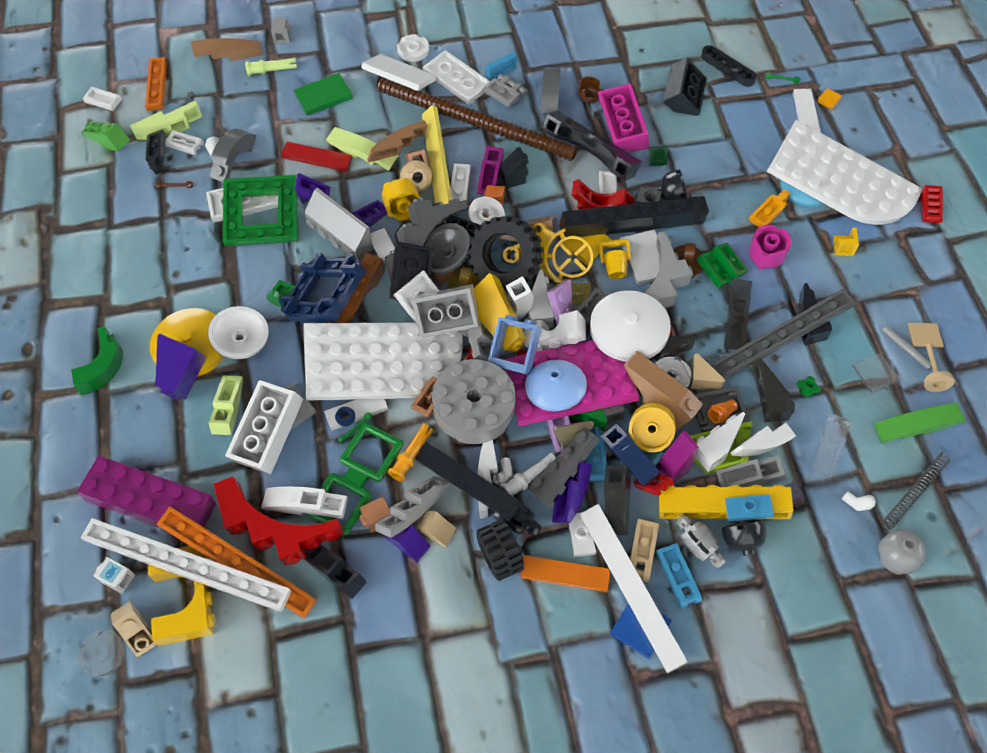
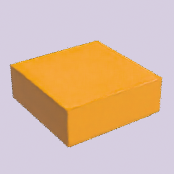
M827 88L818 98L817 102L832 110L841 100L842 95Z

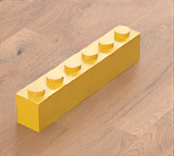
M666 485L668 489L666 491L660 490L662 494L658 496L659 519H679L683 515L688 516L690 519H728L725 498L770 495L773 518L766 519H791L793 514L791 487H785L784 485H774L772 487H763L761 485H752L750 487H741L739 485H730L728 487H719L717 485L675 487Z

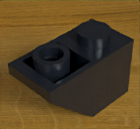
M521 147L516 148L500 164V176L506 189L526 184L529 160Z

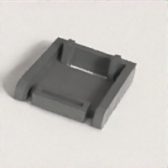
M738 386L694 394L703 404L696 413L699 427H702L701 433L711 431L718 425L722 427L733 416L732 413L725 422L717 424L713 423L708 417V410L712 405L730 399L735 400L738 405L739 413H736V416L742 412L745 413L742 423L750 421Z

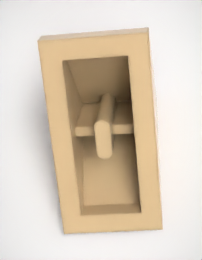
M698 353L694 355L691 364V389L706 391L722 389L725 379Z
M426 511L411 524L422 536L444 547H447L456 531V527L436 511Z

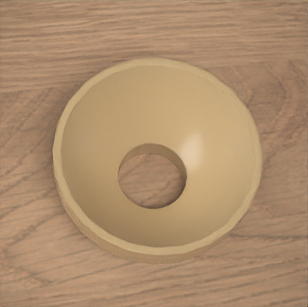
M412 160L402 167L400 179L409 178L415 184L418 193L430 186L432 173L426 163ZM415 172H420L423 176L419 183H415L412 179Z

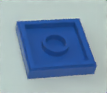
M628 603L611 630L610 635L649 659L654 652V648ZM660 612L665 623L669 627L670 623L672 622V619L668 618Z

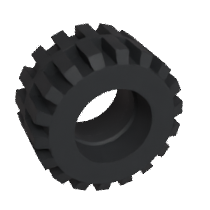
M500 519L477 530L476 536L482 555L492 575L498 581L524 570L521 550L514 534L505 521Z

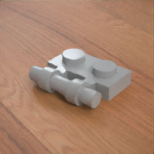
M502 74L498 76V80L494 78L484 87V93L509 108L520 99V93L526 95L528 91L521 83H516L512 81L511 77Z

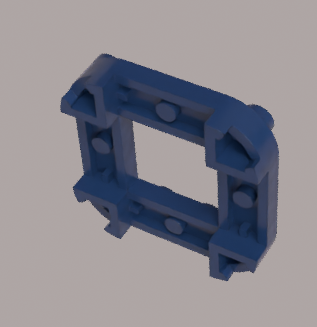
M317 253L316 258L308 264L303 262L300 265L304 272L289 296L280 297L281 311L291 321L315 323L329 321L334 323L339 319V314L348 304L350 297L365 275L366 269L351 253H348L346 258H325L322 253ZM321 277L340 278L329 298H321L319 302H307L308 297L317 286Z

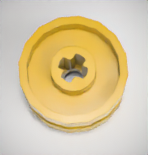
M650 402L641 405L631 417L629 423L630 438L645 452L654 453L664 450L674 439L676 428L674 414L661 403ZM654 425L656 429L653 427V429L651 430L649 426Z

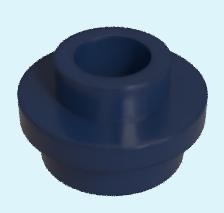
M344 406L337 410L335 419L340 426H350L354 423L356 415L352 408Z

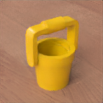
M616 239L601 242L599 244L601 263L606 265L608 277L613 280L625 278L627 276V260H631L629 241L627 239ZM627 246V252L613 250L605 253L603 256L602 248Z

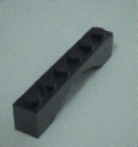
M560 111L548 113L542 127L543 131L590 152L601 160L611 173L626 181L635 177L642 161Z

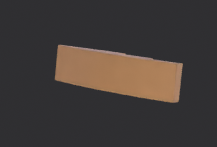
M234 38L191 41L195 58L211 55L212 59L229 56L230 61L263 55L260 41Z
M425 120L405 126L383 138L371 148L367 159L368 162L400 155L403 147L411 146L415 138L424 136L427 128Z

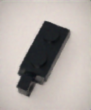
M162 129L147 135L145 160L148 162L149 169L155 174L162 173L163 166L161 163L165 159L166 133Z

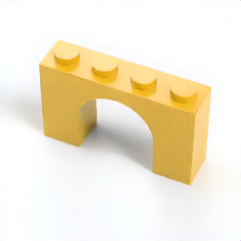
M190 546L177 548L210 560ZM148 564V575L155 582L183 577ZM193 580L195 592L193 599L186 608L174 614L151 618L153 642L158 646H163L213 634L216 620L214 613H211V605L214 604L212 592L209 591L208 585Z

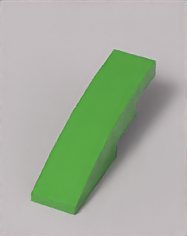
M956 402L898 415L876 422L874 426L882 444L899 438L904 440L922 433L927 435L966 422Z

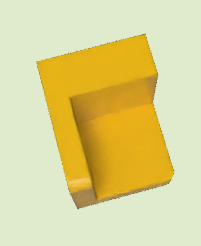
M852 228L848 236L834 235L835 255L854 256L859 246L857 228Z

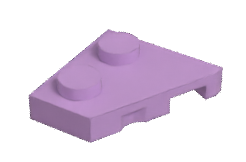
M570 279L562 281L547 292L557 325L559 324V315L573 311Z

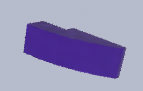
M579 462L577 473L574 477L567 479L564 484L566 488L563 493L556 495L552 523H571L586 494L592 464Z

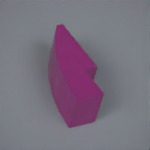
M486 146L477 194L484 195L487 185H498L500 164L504 158V148Z

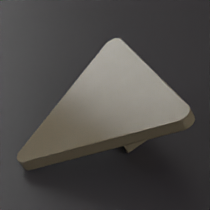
M585 421L558 426L553 431L563 449L584 428L591 431L594 422Z

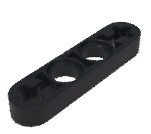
M712 45L703 47L701 58L705 62L745 87H751L755 84L757 75L753 70ZM719 60H723V61H725L726 63H720V62H718V61H719ZM732 68H736V69H738L739 71L735 72V71H732L731 69H732Z

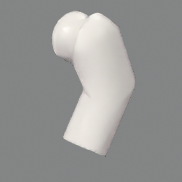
M502 458L500 460L502 471L493 476V482L497 486L501 483L505 484L513 477L510 458Z
M849 491L842 498L843 501L857 511L872 509L876 503V499L872 495L857 498Z

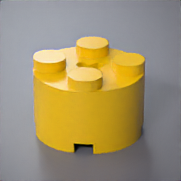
M409 178L386 182L383 185L381 194L389 217H393L397 221L409 220L408 206L413 203V200L420 198L415 184Z

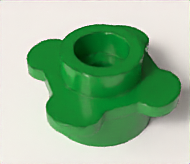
M808 376L805 380H798L796 383L797 387H799V392L805 397H810L814 393L821 391V387L815 383V378L812 376Z

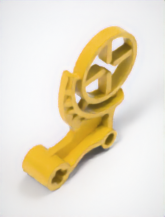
M537 223L533 226L537 231L536 235L540 236L542 240L540 246L544 249V253H541L543 263L539 265L551 280L559 284L563 281L562 278L564 276L576 278L590 270L594 262V251L587 240L579 236L565 237V229L555 233L549 230L544 223ZM538 226H541V232L538 231ZM560 236L561 240L555 245L552 254H550L549 249L556 237ZM568 239H577L584 243L574 253L575 256L580 254L586 247L590 251V263L587 268L578 258L574 259V262L582 269V273L568 274L562 270L572 261L571 258H568L560 267L557 264L556 252L559 246L568 255H572L570 249L563 243ZM519 244L507 247L504 250L503 258L507 263L520 261L521 248ZM512 251L516 252L514 258L510 257ZM548 258H552L555 269L560 273L559 276H556L552 271Z

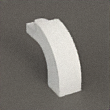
M523 276L506 286L509 292V302L516 317H518V321L529 312L534 303L533 293Z

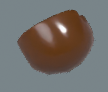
M589 76L581 79L577 89L578 96L586 103L599 101L597 92L603 91L600 87V81Z

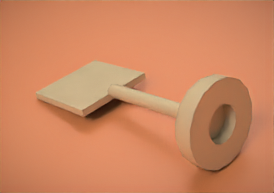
M907 323L913 347L927 348L933 373L927 375L924 379L925 389L929 392H942L951 388L955 382L954 378L947 371H938L932 347L943 348L937 323Z

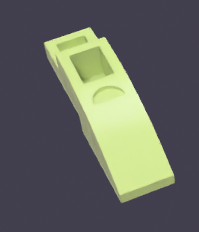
M193 101L165 115L160 111L130 125L137 140H147V135L161 129L166 133L167 137L172 130L182 132L189 129L188 123L201 118L202 114L196 101Z

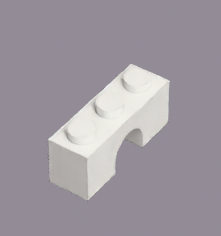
M578 310L559 315V324L551 331L542 320L535 321L537 322L536 326L542 328L536 352L559 348L567 344H576L579 341L586 340V321ZM524 329L526 337L524 345L528 348L532 330Z

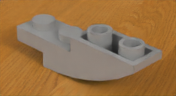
M478 319L479 327L460 330V333L468 337L473 358L488 361L490 354L489 346L492 345L493 335Z

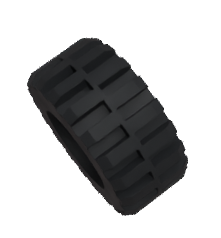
M502 216L491 218L490 221L483 222L481 228H476L474 231L475 237L470 238L469 243L472 246L471 249L468 248L467 254H471V259L468 262L469 265H473L474 269L472 272L474 275L479 276L478 280L480 282L491 273L499 278L504 290H507L506 286L522 276L526 283L534 279L533 276L538 274L540 270L538 268L539 264L543 263L541 253H544L543 247L540 246L542 240L540 236L536 235L537 231L534 227H530L529 223L519 218ZM503 235L514 237L521 248L520 261L516 268L511 271L499 270L491 258L493 243L498 237Z

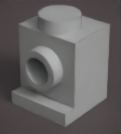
M274 17L271 28L274 43L290 44L289 34H291V25L287 17Z

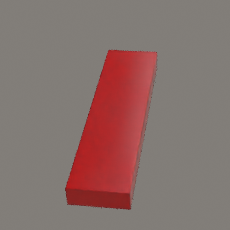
M288 141L281 152L283 159L347 172L352 161V155Z

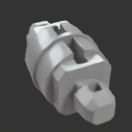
M681 516L677 523L682 530L686 531L681 535V538L689 548V551L698 559L700 558L702 562L710 558V563L714 567L720 568L726 561L721 552H717L722 546L713 534V531H710L700 521L693 525V521L688 516Z

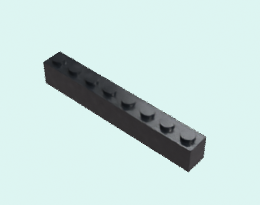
M698 196L563 211L559 225L561 230H566L564 232L565 237L609 235L704 224L709 209L705 197Z

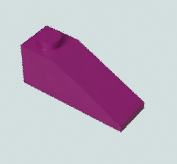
M686 431L682 432L659 460L657 469L660 474L672 478L673 482L688 474L699 446Z

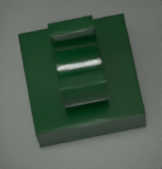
M667 145L649 147V165H667Z

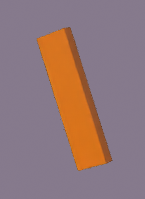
M166 57L149 59L145 100L147 111L164 110L167 72Z
M523 556L524 570L521 571V579L608 592L610 569Z

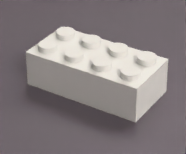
M259 380L225 456L236 463L271 475L304 399L294 391Z

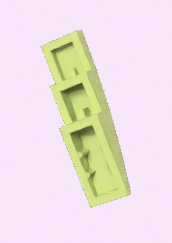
M334 127L326 139L328 143L346 154L352 155L354 159L360 157L368 162L367 159L371 148L377 144L365 137ZM398 155L368 163L373 165L375 162L389 171Z

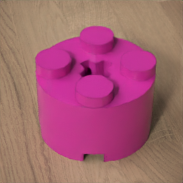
M775 225L759 227L753 235L748 252L751 260L759 269L780 266L784 263L789 251L791 237L786 230L775 228Z

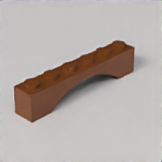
M365 253L360 263L366 269V273L350 297L348 304L339 314V319L334 323H352L363 299L378 285L385 273L383 258Z

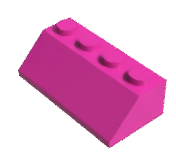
M631 83L597 92L614 145L630 152L649 148L648 131Z

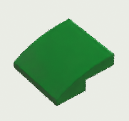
M728 242L716 246L712 251L701 254L696 259L718 289L749 272Z

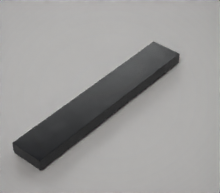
M427 442L414 458L417 462L508 521L511 520L522 504L510 494Z

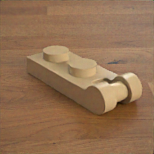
M638 519L630 561L642 582L649 583L659 523ZM636 564L645 565L644 571L636 569Z

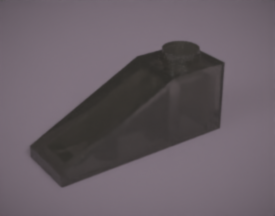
M758 359L754 372L764 422L789 421L795 412V403L791 401L790 393L762 359Z

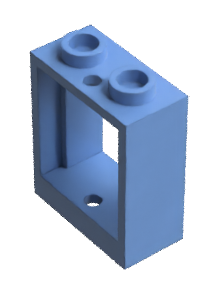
M506 315L505 318L499 317L488 362L500 368L529 374L532 370L542 328L536 326L537 322L525 319L523 323L517 321L518 317ZM508 325L532 330L524 365L500 359Z

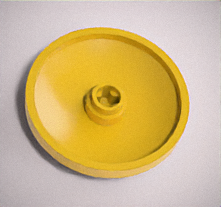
M190 308L177 311L161 321L150 339V353L155 364L157 336L160 333L198 350L207 357L198 376L213 370L225 357L212 347L209 340V325L216 314L204 309Z

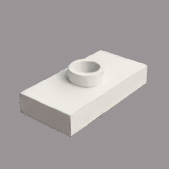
M577 513L571 523H568L574 557L595 555L594 540L580 516L581 513Z

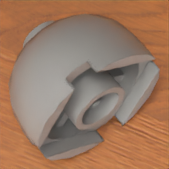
M899 529L891 531L882 538L878 545L881 563L895 574L914 573L922 566L926 557V548L922 539L908 530Z

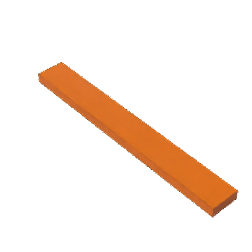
M169 506L156 524L216 563L289 588L291 593L284 607L303 619L306 618L317 601L310 594Z

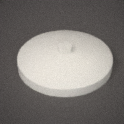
M619 291L606 296L595 306L590 321L591 336L597 347L606 355L625 362L630 359L635 351L640 352L648 359L658 354L668 341L671 327L665 308L653 297L637 291Z

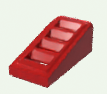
M924 185L920 194L922 221L942 223L943 188L942 186Z

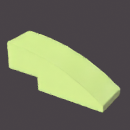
M222 376L212 402L214 409L209 420L211 434L232 435L240 404L243 384L242 376Z

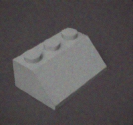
M473 284L417 295L412 299L421 338L479 327L477 301Z

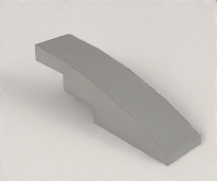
M434 476L405 491V500L390 507L391 515L376 522L375 531L390 538L403 531L437 502L448 489L450 483Z

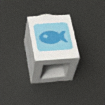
M107 557L97 567L94 577L106 586L123 594L135 577V574L125 566Z

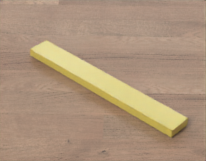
M432 105L422 114V121L425 120L427 124L424 134L429 167L432 173L435 203L442 202L443 204H448V201L452 200L438 109Z

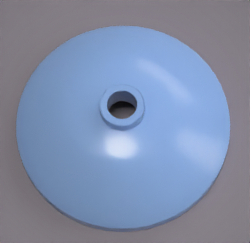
M550 360L540 363L530 371L525 381V390L529 400L537 407L548 411H562L575 406L582 400L587 388L586 377L582 370L575 364L564 360Z

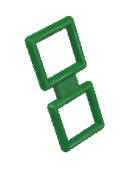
M367 422L361 424L339 458L341 464L349 467L344 477L342 478L335 473H330L320 488L325 489L327 493L333 483H336L361 496L360 501L345 525L341 524L344 536L350 533L361 515L360 507L368 504L372 497V493L363 488L369 478L376 482H381L404 445L403 440ZM366 431L394 445L378 472L350 459ZM306 513L308 517L320 523L332 521L327 516Z

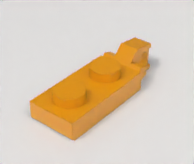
M784 189L778 196L775 194L771 195L750 215L749 221L758 227L769 225L787 206L788 203L786 201L790 192Z

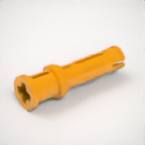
M422 424L404 453L397 456L396 463L387 471L393 479L399 482L404 481L405 474L409 468L414 466V458L433 432L432 428L428 430L429 425Z

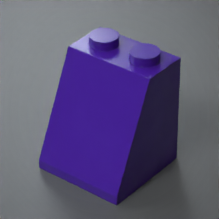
M159 333L157 336L155 386L161 388L160 393L178 401L180 397L186 400L207 357L198 350Z

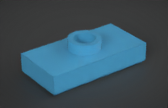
M513 52L486 65V78L491 81L500 74L503 75L516 69L517 55Z
M770 495L725 498L728 521L773 518Z

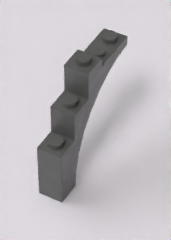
M418 198L413 200V203L408 206L412 223L402 225V228L396 232L398 241L423 246L429 233L442 219L468 208L467 201L453 199L448 201V204H443L442 202L432 204L431 199L424 200V198ZM394 250L390 251V254L385 257L390 280L392 277Z

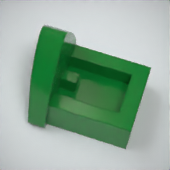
M279 280L267 294L266 298L270 303L281 307L279 303L280 297L289 296L294 286Z

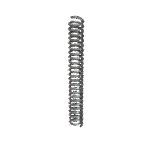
M944 452L938 455L921 477L912 485V488L900 499V502L895 505V508L882 520L885 528L891 530V528L885 525L884 521L889 526L895 527V524H898L897 521H900V518H903L902 516L907 513V510H910L912 504H915L914 501L920 498L919 496L924 493V490H927L926 487H929L931 482L936 479V476H939L938 473H941L943 468L946 467L945 465H948L950 459L946 455H942Z

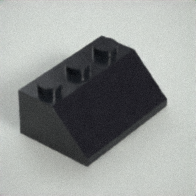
M688 57L671 65L663 102L673 112L698 116L701 111L707 78Z

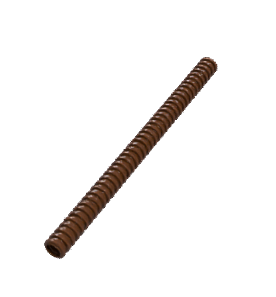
M384 77L378 83L379 92L389 96L392 95V97H397V99L410 102L425 109L434 105L437 107L439 114L443 113L444 116L452 117L453 119L457 118L458 121L466 122L472 126L476 125L477 128L481 127L483 130L485 129L491 133L495 132V134H500V136L505 135V138L514 139L520 143L524 142L525 145L529 144L530 147L534 146L535 149L539 148V150H544V152L549 151V154L554 153L555 156L559 155L560 158H568L569 161L574 160L576 156L577 146L572 147L571 144L567 145L566 142L562 143V141H557V139L552 140V137L547 138L546 135L542 136L541 133L537 134V132H532V130H527V128L523 129L521 126H513L512 123L508 124L507 121L503 122L502 119L499 120L493 116L489 117L488 114L484 115L482 112L479 113V111H474V109L470 110L468 107L465 108V106H460V104H455L454 102L451 103V101H446V99H441L440 97L437 98V96H432V94L414 90Z

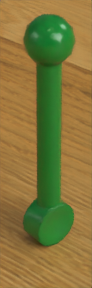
M770 72L765 74L766 79L793 81L795 84L800 82V78L797 76L791 78L772 75Z
M370 412L365 413L364 418L345 435H342L338 441L341 444L345 443L347 438L363 422L372 418V414Z

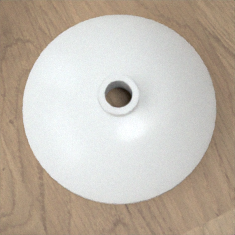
M236 306L219 312L212 319L208 335L212 347L219 354L231 359H245L263 349L268 340L269 330L266 320L259 312L248 307Z

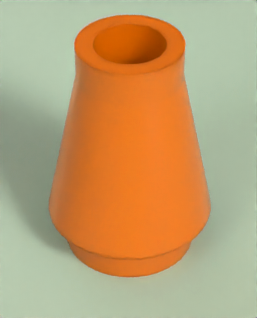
M733 399L714 404L708 410V417L713 423H723L737 410L738 405Z

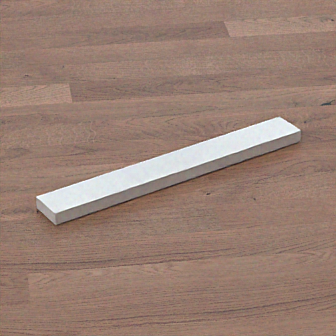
M599 504L582 512L580 516L667 674L688 663Z

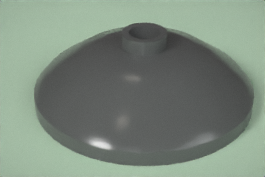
M448 223L434 228L429 233L423 246L433 248L431 273H449L461 266L469 255L468 248L471 249V244L469 243L471 237L464 227Z

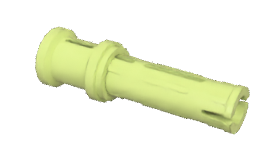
M295 58L266 62L262 59L258 62L245 61L248 77L251 74L258 73L265 75L267 71L297 69V64H289L295 63Z

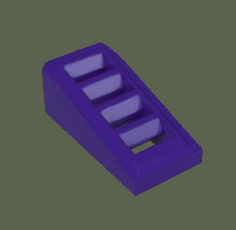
M376 200L351 214L370 228L388 213L384 204Z

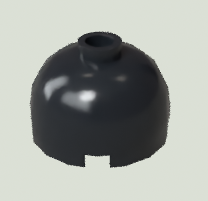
M681 169L673 170L663 176L661 187H658V190L662 191L660 198L663 197L664 200L687 198L685 182L680 177L683 176Z
M764 520L739 523L721 528L727 546L734 551L742 552L743 556L755 554V549L761 547L767 537Z

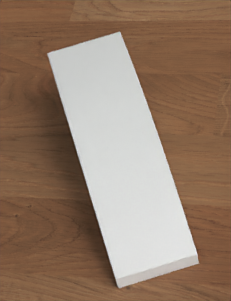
M784 423L774 431L769 426H766L730 453L732 456H755L767 453L796 437V435L787 423Z

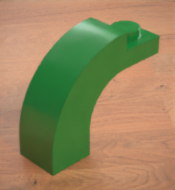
M105 326L97 328L100 340L98 356L85 366L71 369L73 385L81 395L91 393L105 386L113 379L121 366L123 350L116 341L114 334L109 333Z

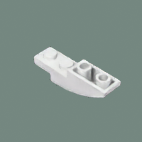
M272 487L266 489L261 509L296 515L308 513L343 519L348 498L344 495L326 493L325 489Z

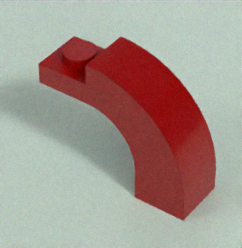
M580 179L573 181L571 196L578 201L577 208L579 210L634 204L635 198L625 188L611 194H601L592 191Z

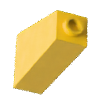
M489 273L474 288L477 301L478 319L494 337L498 318H505L506 315L516 317L499 278ZM511 325L507 326L503 342V348L506 351L513 353L523 346L526 337L522 328Z

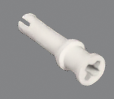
M549 453L523 473H516L511 480L505 484L501 483L499 488L511 496H514L521 490H526L528 484L538 478L548 464L553 462L556 457Z

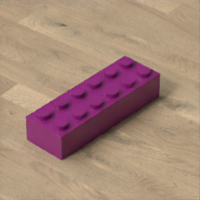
M99 455L77 490V493L86 502L158 528L160 527L156 524L169 506L202 527H205L217 505L210 494Z

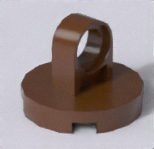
M686 243L685 245L675 247L673 251L678 254L679 260L685 259L687 265L692 268L693 276L691 279H693L696 275L703 272V268L696 260L703 252L695 247L696 244Z

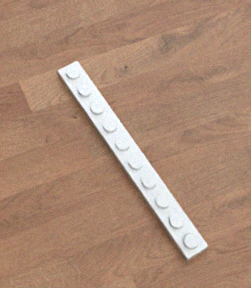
M93 518L81 536L82 540L279 612L283 611L291 593V590L284 586Z

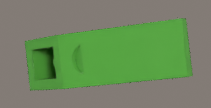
M90 121L84 126L85 129L81 131L83 135L113 151H119L130 141L117 123Z

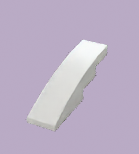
M493 440L483 443L478 465V475L492 483L491 477L498 474ZM478 501L480 519L488 518V508Z

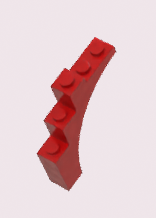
M234 476L213 484L225 529L231 535H240L248 530L251 542L257 550H267L275 544L279 559L285 566L295 565L301 559L306 558L304 549L316 548L320 543L334 541L344 534L338 519L321 524L294 525L279 522L263 515L247 501L239 482Z

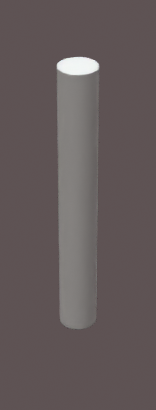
M885 326L882 332L923 367L927 370L932 367L931 362L890 327Z

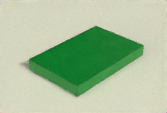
M340 73L293 90L307 116L353 99V95Z

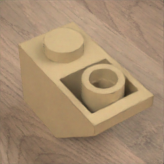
M131 601L110 614L113 626L137 658L157 645L152 641V632L144 618Z

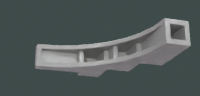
M664 231L658 233L656 240L660 269L654 282L644 293L656 299L666 308L674 306L675 298L678 295L676 288L689 285L693 272L692 268L687 265L686 260H679L678 254L674 253L672 241Z

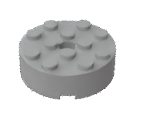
M478 359L457 362L446 368L434 384L432 403L435 420L446 435L448 434L456 438L459 442L481 444L494 440L505 432V429L514 417L516 395L513 382L503 369L491 362Z

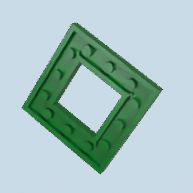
M296 175L223 179L224 246L298 242ZM278 195V223L243 225V197Z

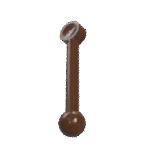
M191 181L186 183L157 182L155 186L158 189L162 187H187L190 189L193 187V183Z

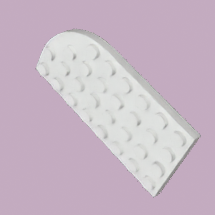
M795 120L767 170L768 173L840 213L859 222L874 225L889 224L903 218L915 206L922 192L921 187L798 120Z
M304 323L306 400L418 397L432 376L438 378L446 368L460 362L463 349L462 334L460 331L421 338L417 323Z

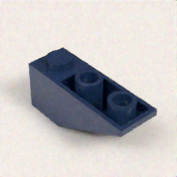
M617 424L600 436L608 450L643 486L660 474L653 463Z

